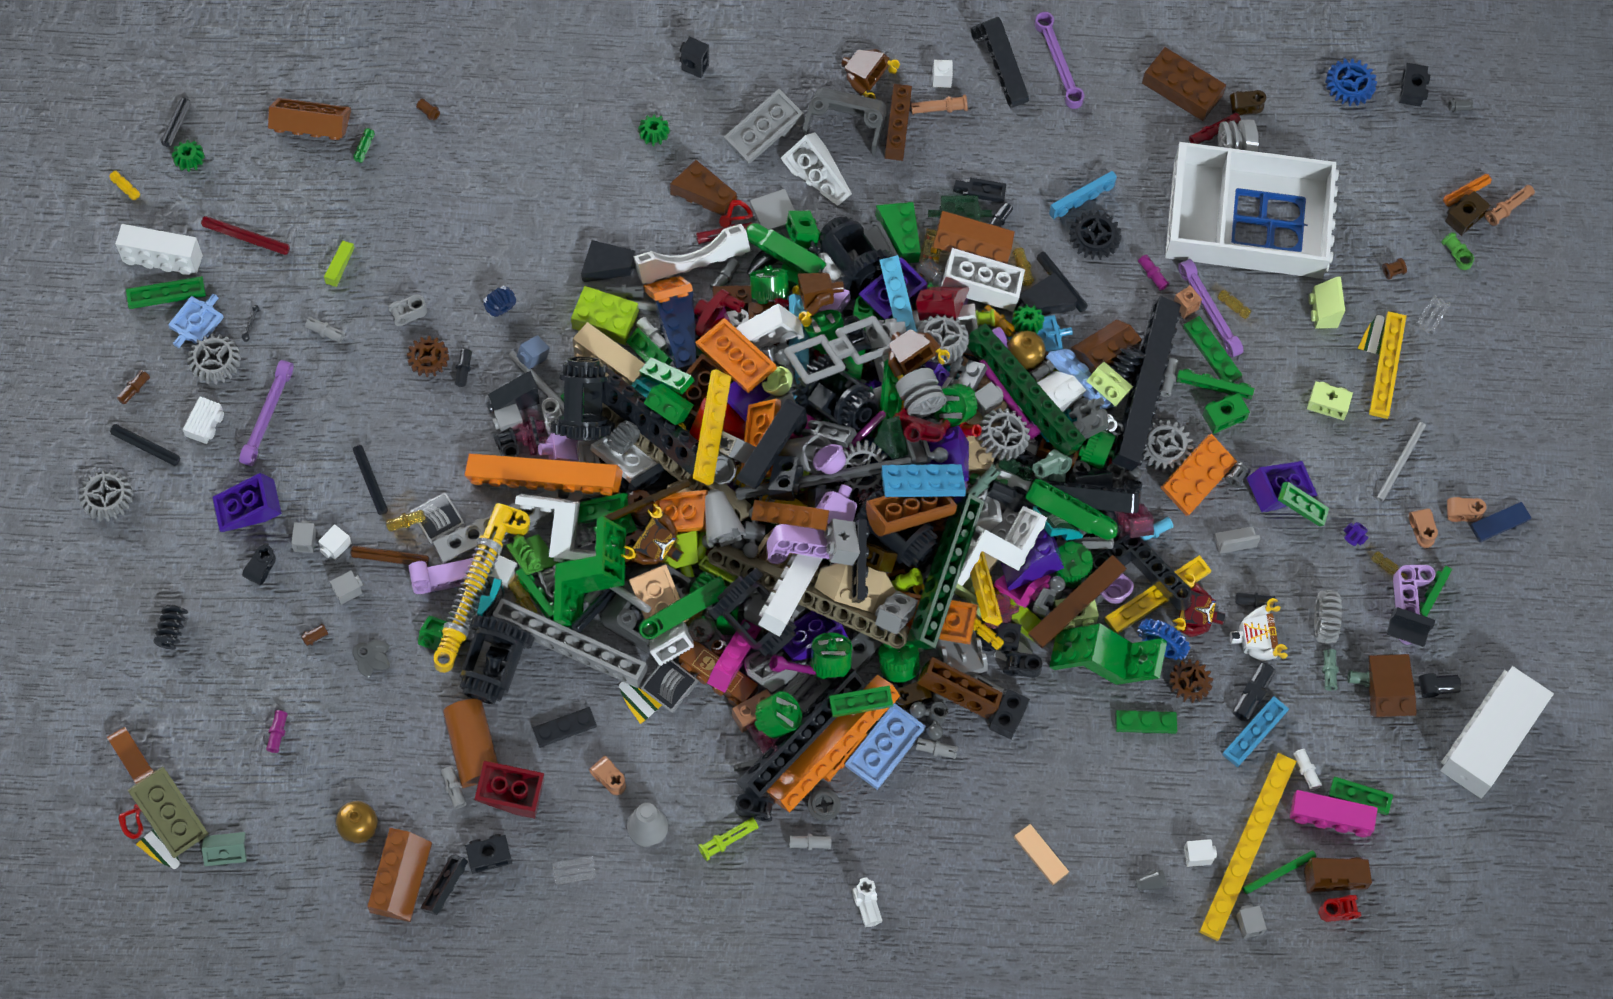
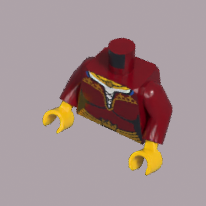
M1185 574L1184 577L1187 580L1183 581L1191 589L1192 604L1189 609L1180 610L1179 618L1173 620V622L1177 624L1174 627L1175 629L1189 637H1195L1208 632L1212 623L1223 625L1225 613L1214 611L1216 600L1212 599V596L1195 581L1193 574Z

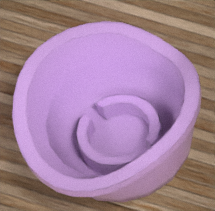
M836 444L823 447L813 458L814 468L825 474L838 472L846 463L843 447Z
M1122 574L1101 595L1110 603H1121L1132 593L1134 588L1133 582Z

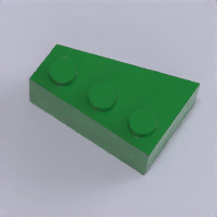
M914 202L876 205L875 217L883 226L899 258L902 257L907 263H919L921 251Z

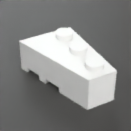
M780 304L772 306L770 309L736 327L758 349L779 342L787 344L786 340L798 337V340L804 338L799 318Z

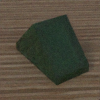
M899 416L884 420L874 440V443L892 459L908 455Z

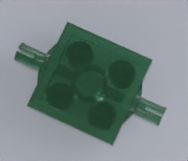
M941 196L939 210L928 209V217H939V219L942 211L980 221L981 217L992 218V209L981 210L978 196Z

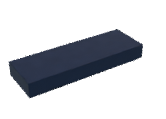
M1520 502L1476 521L1470 527L1480 543L1530 521L1531 516L1524 504Z

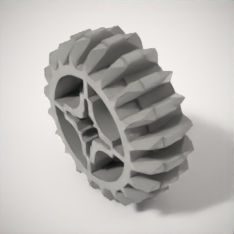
M937 314L935 319L930 316L928 321L924 320L918 328V332L931 334L940 344V349L947 350L950 353L949 359L944 355L941 356L947 364L950 359L955 361L957 357L961 358L967 350L969 342L968 331L965 330V325H960V320L954 321L953 316L950 319L946 315L939 317ZM936 353V355L933 358H931V360L933 361L937 359L938 354Z
M211 334L208 339L204 336L203 341L197 339V345H192V351H188L190 358L187 360L189 369L193 372L195 378L198 377L201 382L205 380L208 385L211 381H214V384L217 385L218 380L225 383L226 377L232 378L231 373L237 374L236 368L240 367L239 361L241 356L234 341H230L227 336L223 338L220 334L217 338ZM205 353L206 356L202 360L203 362L199 364L202 355ZM229 355L228 361L225 365H223V361L226 359V356Z
M1001 408L997 409L996 412L994 410L990 411L979 423L982 429L980 436H978V440L983 441L981 447H986V453L991 452L992 458L998 455L999 461L1004 457L1007 461L1012 457L1014 459L1017 458L1019 454L1025 451L1030 439L1028 435L1030 429L1025 428L1027 422L1021 421L1022 415L1015 416V411L1009 413L1008 408L1004 411ZM1001 422L1000 426L991 427V424ZM1008 442H1016L1014 446H1007Z
M857 441V447L850 443V451L846 448L843 449L846 463L842 469H846L847 464L851 465V468L859 465L862 466L865 463L868 465L871 462L872 456L878 463L889 460H884L887 457L886 453L880 454L882 452L881 447L875 450V443L868 447V441H864V446H861L860 441ZM865 453L864 456L860 459H856L853 457L857 454ZM882 474L874 475L873 478L867 481H861L862 478L847 480L844 482V485H851L852 491L858 488V494H861L862 489H865L866 494H868L871 487L874 491L877 490L876 484L883 486V482L880 480L882 479Z
M104 469L102 474L95 471V477L93 478L88 475L89 482L83 481L84 488H79L81 493L79 495L80 505L87 515L90 514L92 519L97 517L100 522L104 517L108 522L110 517H114L117 520V514L119 513L124 516L123 509L129 510V503H133L131 496L134 494L128 479L125 476L122 477L120 472L115 474L112 469L108 474ZM109 484H114L121 489L111 488ZM91 502L101 503L104 507L95 506Z
M1325 590L1320 591L1317 595L1314 612V633L1316 640L1324 644L1336 643L1340 634L1342 600L1337 591Z

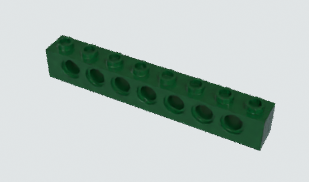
M985 323L972 331L968 337L967 347L979 361H986L1015 403L1038 426L1041 433L1054 448L1066 456H1070L1078 451L1086 438Z
M966 493L965 496H955L954 502L957 505L954 515L948 516L906 642L922 650L936 648L984 505L983 500L970 493Z

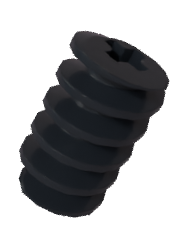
M1126 345L1127 349H1120L1124 355H1117L1121 361L1113 362L1117 369H1112L1130 384L1129 378H1133V372H1136L1138 369L1136 365L1141 364L1139 358H1143L1145 355L1139 349Z
M166 605L161 610L162 615L159 618L161 622L157 625L158 630L155 633L157 637L154 638L153 642L161 648L175 650L176 647L173 644L180 643V640L175 638V636H182V633L177 629L184 628V625L179 622L186 621V618L181 616V614H187L188 611L176 605Z

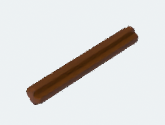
M352 546L351 557L405 565L423 561L426 562L427 567L429 565V556L360 546Z

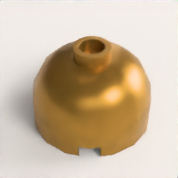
M1019 332L1011 338L1008 344V350L1026 370L1035 369L1044 360L1046 352L1044 341L1034 332Z
M353 801L341 807L337 814L336 826L338 833L344 840L359 844L373 837L378 826V819L370 805L362 801Z

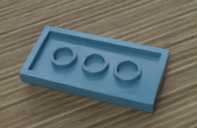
M961 464L882 465L881 473L885 497L965 496L966 494Z

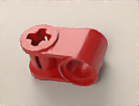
M1357 895L1326 900L1319 908L1320 918L1323 921L1331 922L1353 920L1361 917V912H1358L1356 903ZM1326 907H1331L1334 910V914H1330Z

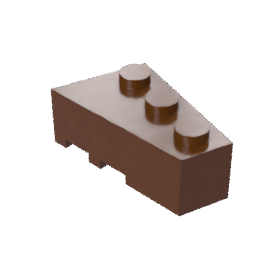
M697 160L670 183V195L685 198L690 203L694 202L702 205L703 208L722 216L728 213L731 201L737 200V193Z
M1361 857L1351 859L1311 858L1304 868L1307 893L1368 889L1372 884L1369 859H1362Z

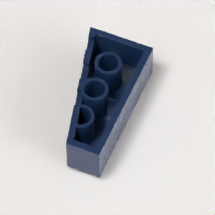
M693 292L688 293L689 295L685 297H671L666 302L659 303V301H656V312L674 367L685 373L696 361Z

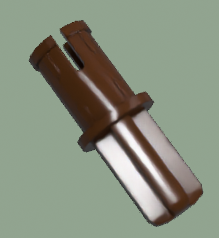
M140 370L131 381L126 383L127 387L117 396V400L123 405L126 404L135 393L140 392L141 387L150 379V376L145 371Z

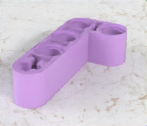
M781 524L773 529L766 543L768 560L773 564L784 562L789 553L829 559V554L826 552L827 540L824 537L823 530Z
M471 559L427 567L426 562L423 561L411 563L409 565V572L414 593L425 594L462 586L460 583L465 581L463 577L467 576L465 571H469L467 566L472 564L470 562Z
M1404 565L1394 574L1393 584L1396 608L1399 607L1420 615L1417 588L1426 587L1435 578V571L1431 566ZM1401 573L1406 574L1407 577H1408V580L1404 579V578L1401 576ZM1420 573L1425 574L1427 576V580L1423 579ZM1403 592L1408 593L1410 599L1405 598ZM1399 639L1403 644H1412L1410 642Z

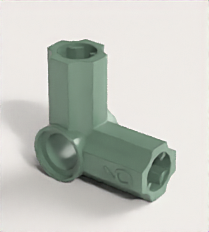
M1052 450L1045 459L1033 464L1032 470L1039 479L1048 476L1047 481L1065 482L1066 472H1068L1072 465V459L1057 450Z

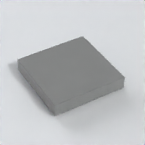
M785 189L750 200L758 223L774 231L786 227L788 211H795Z

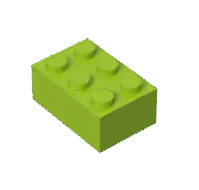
M584 286L571 317L572 329L580 331L588 322L614 342L626 346V341L630 337L639 314V305L637 302Z

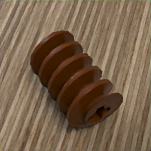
M644 490L633 491L628 496V505L650 496V494ZM653 503L630 513L636 525L646 526L649 524L652 516L648 513V510L652 513Z

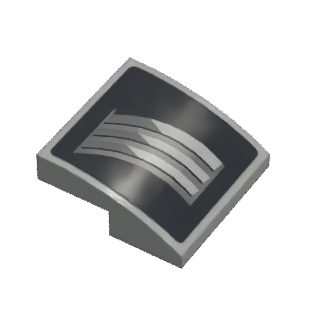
M445 492L410 510L430 544L436 541L439 536L449 535L457 528L465 526L464 521Z
M670 659L669 662L666 661V664L663 663L662 666L659 665L641 689L674 713L699 680Z

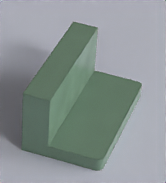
M245 832L204 837L202 843L204 866L246 862Z

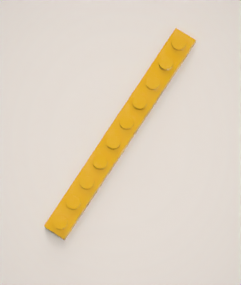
M1277 753L1199 933L1219 941L1297 761Z

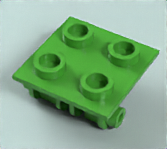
M518 534L513 538V543L506 545L526 575L553 567L559 563L554 561V557H549L550 549L539 534L526 539Z

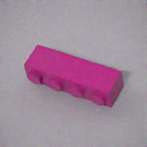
M744 619L741 625L746 621L751 626L746 632L756 641L762 628ZM737 631L714 666L707 684L724 693L744 663V659L747 658L752 650V647Z
M1297 790L1293 795L1290 819L1295 820L1299 824L1311 823L1315 824L1318 828L1329 827L1334 828L1335 831L1340 833L1352 832L1358 837L1371 836L1374 832L1378 808Z

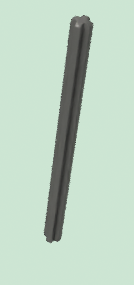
M910 457L841 469L834 474L819 473L799 478L800 489L882 474V465H911L912 460ZM769 483L760 484L756 490L749 486L737 488L736 497L738 500L770 495L768 491Z

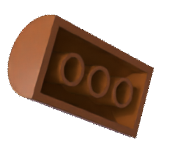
M882 496L866 502L869 523L878 536L954 515L957 508L956 503L950 496Z
M467 699L455 702L443 710L462 788L478 785L484 761L498 763L483 702L478 699Z

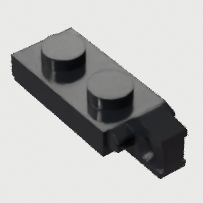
M970 177V179H965V181L955 180L953 192L970 198L1004 203L1007 184Z

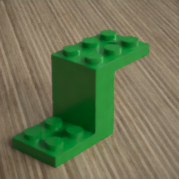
M604 516L597 518L596 556L556 564L553 617L555 622L571 629L572 623L584 612V593L624 585L625 558L621 554L625 555L626 529Z
M1102 624L1064 629L1055 637L1049 667L1053 670L1084 666L1115 685L1160 679L1167 641L1161 638L1132 643Z

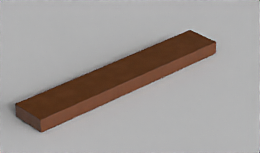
M1112 555L1028 633V636L1037 645L1044 648L1118 579L1127 568Z

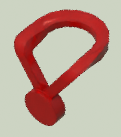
M732 200L727 215L721 216L719 223L722 227H729L734 220L751 219L753 212L745 202ZM737 205L742 206L747 211L748 216L731 217L733 207Z
M137 804L134 805V809L123 812L118 817L122 832L131 839H137L143 833V825L140 820L141 810ZM136 813L138 833L136 834L130 832L126 826L125 817Z

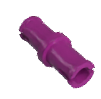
M1148 254L1138 260V263L1146 271V276L1152 279L1159 288V291L1169 286L1170 283L1161 274V269L1155 266L1148 257Z
M280 710L274 713L273 724L269 728L270 736L266 750L271 753L279 752L281 739L285 735L284 726L288 713Z

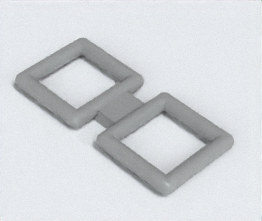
M871 316L838 328L835 331L838 338L828 341L825 335H819L785 348L784 353L805 384L843 371L845 369V365L841 360L843 358L851 356L854 362L859 365L884 356L891 351L889 344L892 340L877 318ZM872 325L886 346L860 356L845 334ZM821 343L835 365L808 375L794 353Z

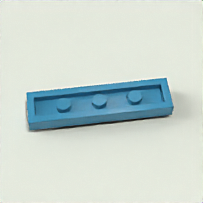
M1111 171L1051 204L1050 216L1053 219L1058 216L1062 217L1069 210L1082 206L1085 201L1095 199L1103 191L1111 190L1115 186L1116 174Z
M1273 696L1222 755L1238 768L1285 716L1289 708Z

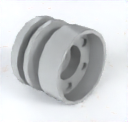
M1253 119L1240 120L1238 128L1234 121H1230L1229 124L1226 121L1221 122L1218 131V146L1258 152V131L1255 121Z
M921 368L908 373L895 386L901 400L905 401L904 406L911 416L918 418L929 416L941 409L947 401L941 386H938L939 382L933 370L930 368Z

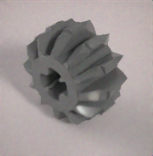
M626 420L611 432L607 444L613 451L623 454L636 443L640 436V430L636 425Z

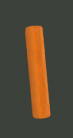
M1484 174L1445 196L1443 202L1447 207H1450L1460 201L1465 194L1470 195L1473 191L1476 192L1489 185L1492 179L1489 174Z

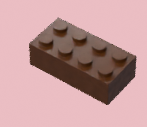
M1166 47L1163 48L1145 71L1142 81L1143 85L1201 121L1206 119L1220 101L1226 88L1225 83Z

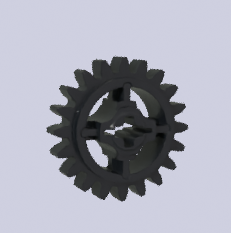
M1090 210L1088 216L1082 213L1081 218L1076 217L1075 222H1072L1069 241L1074 242L1073 249L1078 248L1077 254L1084 252V258L1091 255L1092 260H1094L1095 256H1098L1099 260H1101L1103 254L1108 258L1110 252L1115 253L1116 248H1119V241H1121L1122 236L1119 235L1121 228H1117L1118 222L1112 223L1113 216L1107 219L1106 212L1100 216L1099 210H1097L1096 215H1093Z

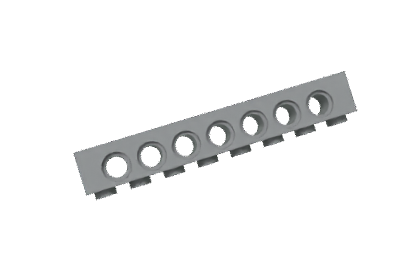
M556 489V491L544 490V492L538 495L533 494L534 496L561 499L559 498L561 495H568L569 497L565 500L588 501L587 498H582L581 491L576 490L573 493L565 492L563 489ZM515 503L510 505V507L524 512H533L531 515H528L530 518L529 530L554 520V511H540V507L522 509L520 504ZM491 515L484 519H477L467 527H459L453 533L439 536L436 541H433L434 549L441 563L446 564L472 557V554L476 553L474 549L478 548L477 541L484 534ZM496 532L493 533L491 540H493ZM506 532L502 543L514 538L516 535ZM472 535H478V536H479V537H478L477 539H475V540L469 539ZM454 543L461 544L458 548L451 547Z
M501 598L493 613V617L511 621L522 627L524 631L529 632L535 637L534 642L636 688H639L647 672L645 662Z

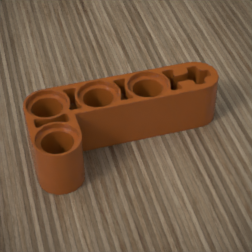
M125 726L107 737L136 784L153 773V770Z

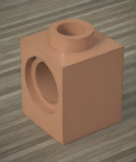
M1191 285L1177 293L1174 298V302L1181 304L1179 312L1183 319L1199 310L1202 298Z

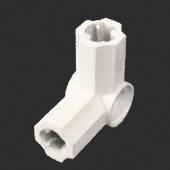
M867 877L860 879L856 888L852 889V894L856 906H859L865 927H873L882 923V918L876 902L877 895L874 881L869 880Z

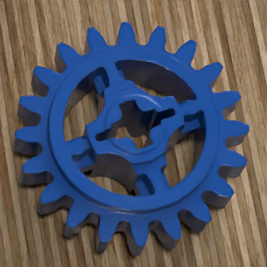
M1346 58L1343 60V63L1337 61L1336 66L1332 65L1331 69L1328 70L1325 81L1327 83L1326 89L1331 90L1329 95H1336L1335 101L1342 99V105L1345 101H1348L1349 106H1351L1352 102H1355L1356 106L1359 105L1360 101L1365 104L1366 100L1371 99L1376 90L1377 81H1375L1376 75L1372 74L1373 69L1367 70L1368 64L1366 63L1362 66L1361 60L1354 63L1353 58L1350 63H1348ZM1341 74H1344V75H1345V76H1342V79H1341V80H1338V78H1337L1338 76H1340ZM1361 85H1365V88L1358 91V88H1360Z
M1152 618L1150 620L1145 619L1138 627L1137 632L1139 633L1138 636L1142 638L1141 641L1161 638L1167 641L1164 657L1168 659L1182 660L1190 651L1191 647L1188 646L1190 643L1185 641L1186 637L1165 622L1156 621Z

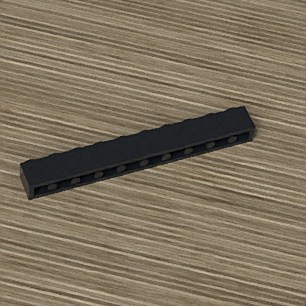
M1160 296L1152 305L1141 351L1145 356L1139 358L1141 364L1137 365L1138 369L1134 373L1133 388L1130 390L1121 423L1124 431H1120L1122 434L1118 435L1111 461L1130 471H1133L1137 466H1141L1144 460V455L1142 454L1148 445L1149 439H1147V435L1153 426L1151 419L1156 413L1157 407L1155 404L1161 395L1159 388L1165 379L1163 373L1169 363V359H1167L1168 354L1173 348L1171 342L1177 332L1175 326L1181 317L1179 312L1181 304L1163 296Z

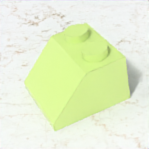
M1335 277L1314 286L1312 293L1309 294V304L1313 307L1311 320L1315 323V329L1338 328L1345 313L1341 277Z

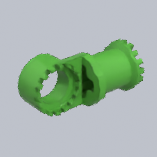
M1455 232L1448 234L1442 240V245H1446L1452 252L1451 255L1455 258L1459 269H1470L1474 261L1473 254L1465 244H1462L1457 239ZM1466 257L1470 260V263L1464 264L1460 261V258Z

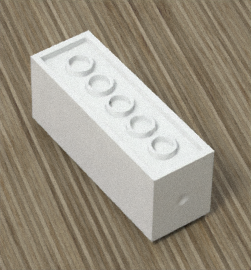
M1513 666L1508 672L1504 670L1460 736L1454 742L1452 748L1441 761L1444 766L1440 771L1482 799L1492 787L1554 693Z

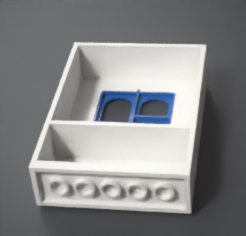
M1179 142L1174 159L1165 258L1183 261L1191 259L1193 262L1322 279L1324 273L1328 272L1329 264L1333 260V252H1330V249L1334 244V235H1331L1335 228L1336 221L1333 219L1337 203L1334 202V197L1337 196L1338 191L1335 181L1338 180L1339 170H1336V162ZM1249 196L1259 198V216L1239 215L1237 213L1238 197ZM1268 200L1292 202L1299 207L1300 216L1294 221L1269 219L1267 217ZM1236 223L1266 226V244L1237 242L1235 240ZM1280 227L1293 230L1298 236V243L1292 248L1276 247L1274 245L1275 228Z

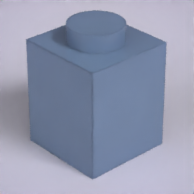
M537 335L520 345L517 358L528 369H531L547 359L550 348Z

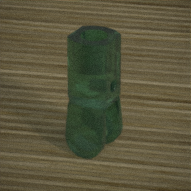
M1005 457L1000 460L998 468L1025 481H1032L1031 475L1034 472L1032 466L1013 459L1007 461Z

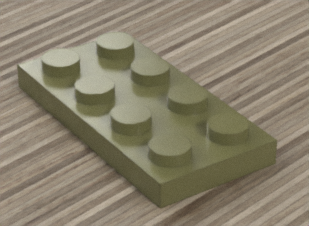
M163 766L127 790L173 858H176L209 835Z

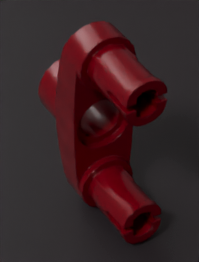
M724 289L720 290L709 302L700 299L694 309V314L700 316L695 330L696 335L702 337L712 329L711 326L724 306L740 313V307L743 308L745 303L731 296V293Z
M905 407L899 413H896L891 420L894 429L903 433L910 442H917L920 439L938 442L942 440L946 430L950 427V422L947 419L944 421V418H941L935 424L909 415Z

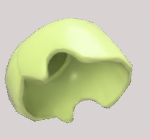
M777 367L767 377V381L762 382L764 391L774 396L786 394L792 385V373L787 368Z

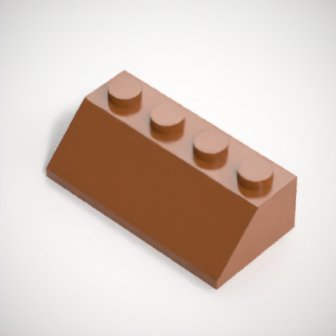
M277 98L269 106L268 129H274V132L278 133L290 131L294 135L306 133L310 134L311 137L328 136L329 139L339 140L346 134L351 107Z
M942 211L932 247L951 252L952 248L1007 264L1015 231Z
M389 828L367 906L370 913L411 922L432 846L431 841L408 831Z

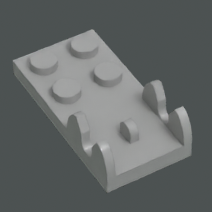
M778 89L727 133L724 139L750 164L781 136L784 138L788 137L794 125L801 126L805 119L804 113Z
M974 630L970 645L938 639L936 646L943 663L969 676L987 671L986 653H982L981 639L976 637Z

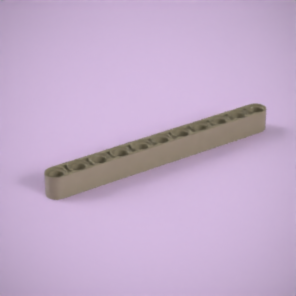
M603 403L602 416H606L608 420L613 421L615 427L625 421ZM640 433L634 445L657 464L660 463L666 471L680 482L688 479L691 485L688 487L690 490L711 491L719 489V491L725 493L740 522L749 518V510L752 505L745 499L738 500L733 489L726 484L713 482L711 485H706L693 479V475L689 474Z
M719 543L708 553V560L712 565L738 577L742 575L745 578L753 571V568H757L763 574L758 581L771 592H777L773 589L779 579L783 581V578L780 576L784 569L757 557L748 558L742 550L733 548L731 545L721 547ZM812 582L809 583L798 603L894 648L903 647L910 632V628L905 625L898 633L902 636L903 639L886 629H880L879 626L875 625L877 619L875 613L834 601L814 587L815 584Z

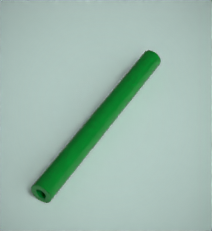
M1312 850L1244 886V893L1247 895L1309 862L1311 858L1317 857L1316 853Z

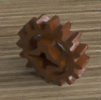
M428 336L427 340L420 337L421 342L419 343L414 340V347L409 346V353H407L408 365L411 366L412 371H417L419 376L425 373L426 377L429 376V373L436 376V371L442 373V366L447 367V361L450 359L448 348L445 347L444 342L439 343L437 337L431 340L430 336Z
M1188 659L1187 664L1181 661L1179 666H1174V672H1171L1169 676L1172 678L1169 680V685H1174L1171 688V692H1177L1176 698L1182 696L1183 702L1190 699V702L1194 703L1195 698L1200 702L1203 698L1202 696H1208V691L1212 689L1211 683L1213 678L1208 677L1211 671L1204 670L1205 664L1199 666L1198 660L1195 664H1192L1191 659ZM1193 676V682L1189 687V679Z

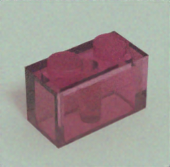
M1144 503L1140 504L1138 513L1121 512L1118 514L1119 524L1123 526L1124 532H1127L1131 538L1154 535L1153 516Z

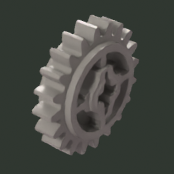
M1160 420L1158 426L1153 422L1152 429L1147 435V439H1149L1148 445L1143 451L1145 453L1144 460L1149 459L1148 466L1154 463L1155 470L1161 466L1162 472H1165L1166 467L1173 472L1174 466L1178 468L1191 454L1190 452L1193 451V446H1191L1193 439H1187L1190 433H1183L1184 426L1178 429V422L1171 426L1170 420L1167 421L1166 425Z

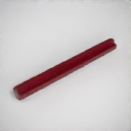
M204 216L201 220L203 227L283 255H287L290 251L289 244L208 216Z

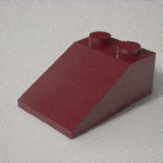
M929 287L921 290L916 300L919 321H928L930 316L935 319L937 314L939 317L946 315L949 319L953 316L954 321H957L969 287Z
M484 761L474 801L514 815L535 819L544 785V773Z

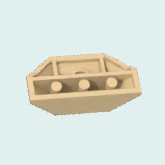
M838 563L822 567L814 585L816 589L834 601L872 613L876 612L879 605L885 603L888 596H892L896 592L886 572L876 571L868 567L869 572L866 578L868 596L861 603H852V566Z

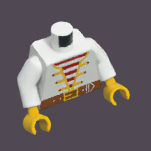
M1275 598L1269 599L1267 605H1263L1247 615L1239 626L1240 631L1230 632L1231 644L1242 643L1243 652L1260 661L1275 659L1277 656L1285 659L1288 656L1285 652L1281 653L1282 650L1288 648L1284 644L1278 645L1273 613H1270L1271 610L1278 612L1281 609L1280 606L1272 607L1275 602H1278Z

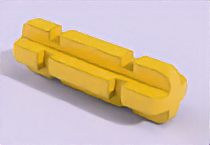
M113 171L109 175L110 180L117 184L132 200L140 197L139 191L135 187L133 188V185L123 176L121 177L118 171Z
M976 617L973 630H977V634L988 643L991 642V646L995 649L1001 648L1004 640L999 636L996 637V633L985 624L982 625V621Z

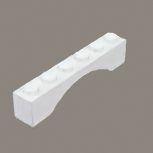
M742 224L723 229L710 244L689 254L669 256L650 251L633 257L637 274L642 284H650L658 279L670 278L674 274L686 273L697 267H706L710 263L722 262L733 256H742L746 252H750L747 232Z

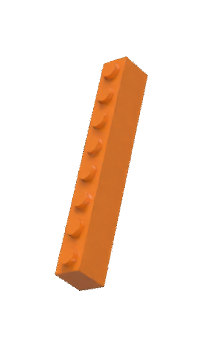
M469 454L465 477L474 485L488 483L495 487L507 485L511 488L526 486V488L536 490L538 487L548 491L563 489V491L573 493L576 490L585 494L600 492L602 495L611 496L612 493L619 494L623 474L618 465L482 454Z
M876 675L863 689L890 685L893 704L900 697L893 684L879 675ZM889 708L837 717L767 790L768 794L775 800V803L790 813Z

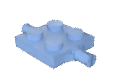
M211 294L206 302L199 301L191 296L168 324L170 329L179 334L178 338L173 342L175 347L180 348L185 340L197 344V339L203 341L204 336L208 338L224 317L223 314L212 307L219 299L216 295Z

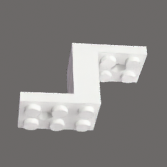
M527 494L516 496L515 504H520L522 509L540 507V511H554L549 557H554V561L565 562L568 559L577 560L596 556L595 551L574 548L580 501Z
M1023 506L1005 540L977 525L958 584L963 586L968 580L974 564L979 560L981 551L1019 571L1026 561L1027 554L1034 546L1039 532L1044 528L1047 517Z

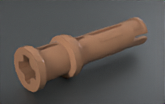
M966 94L962 97L954 98L947 96L944 100L911 102L912 114L946 110L949 113L955 110L968 111Z
M1526 185L1505 202H1499L1493 210H1488L1485 213L1488 223L1496 226L1502 218L1510 216L1514 208L1534 195V188L1531 185Z

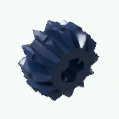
M498 287L484 298L483 305L485 310L491 316H502L516 304L515 294L509 287Z

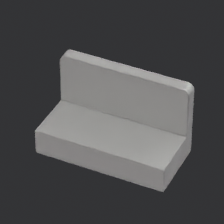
M1253 526L1219 532L1214 535L1219 554L1257 547L1261 539L1260 535H1255Z

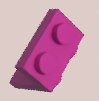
M1003 575L995 581L994 586L1000 593L1009 596L1017 605L1025 608L1031 602L1037 600L1043 588H1049L1047 583L1051 577L1046 575L1036 579L1031 584H1024L1009 591Z

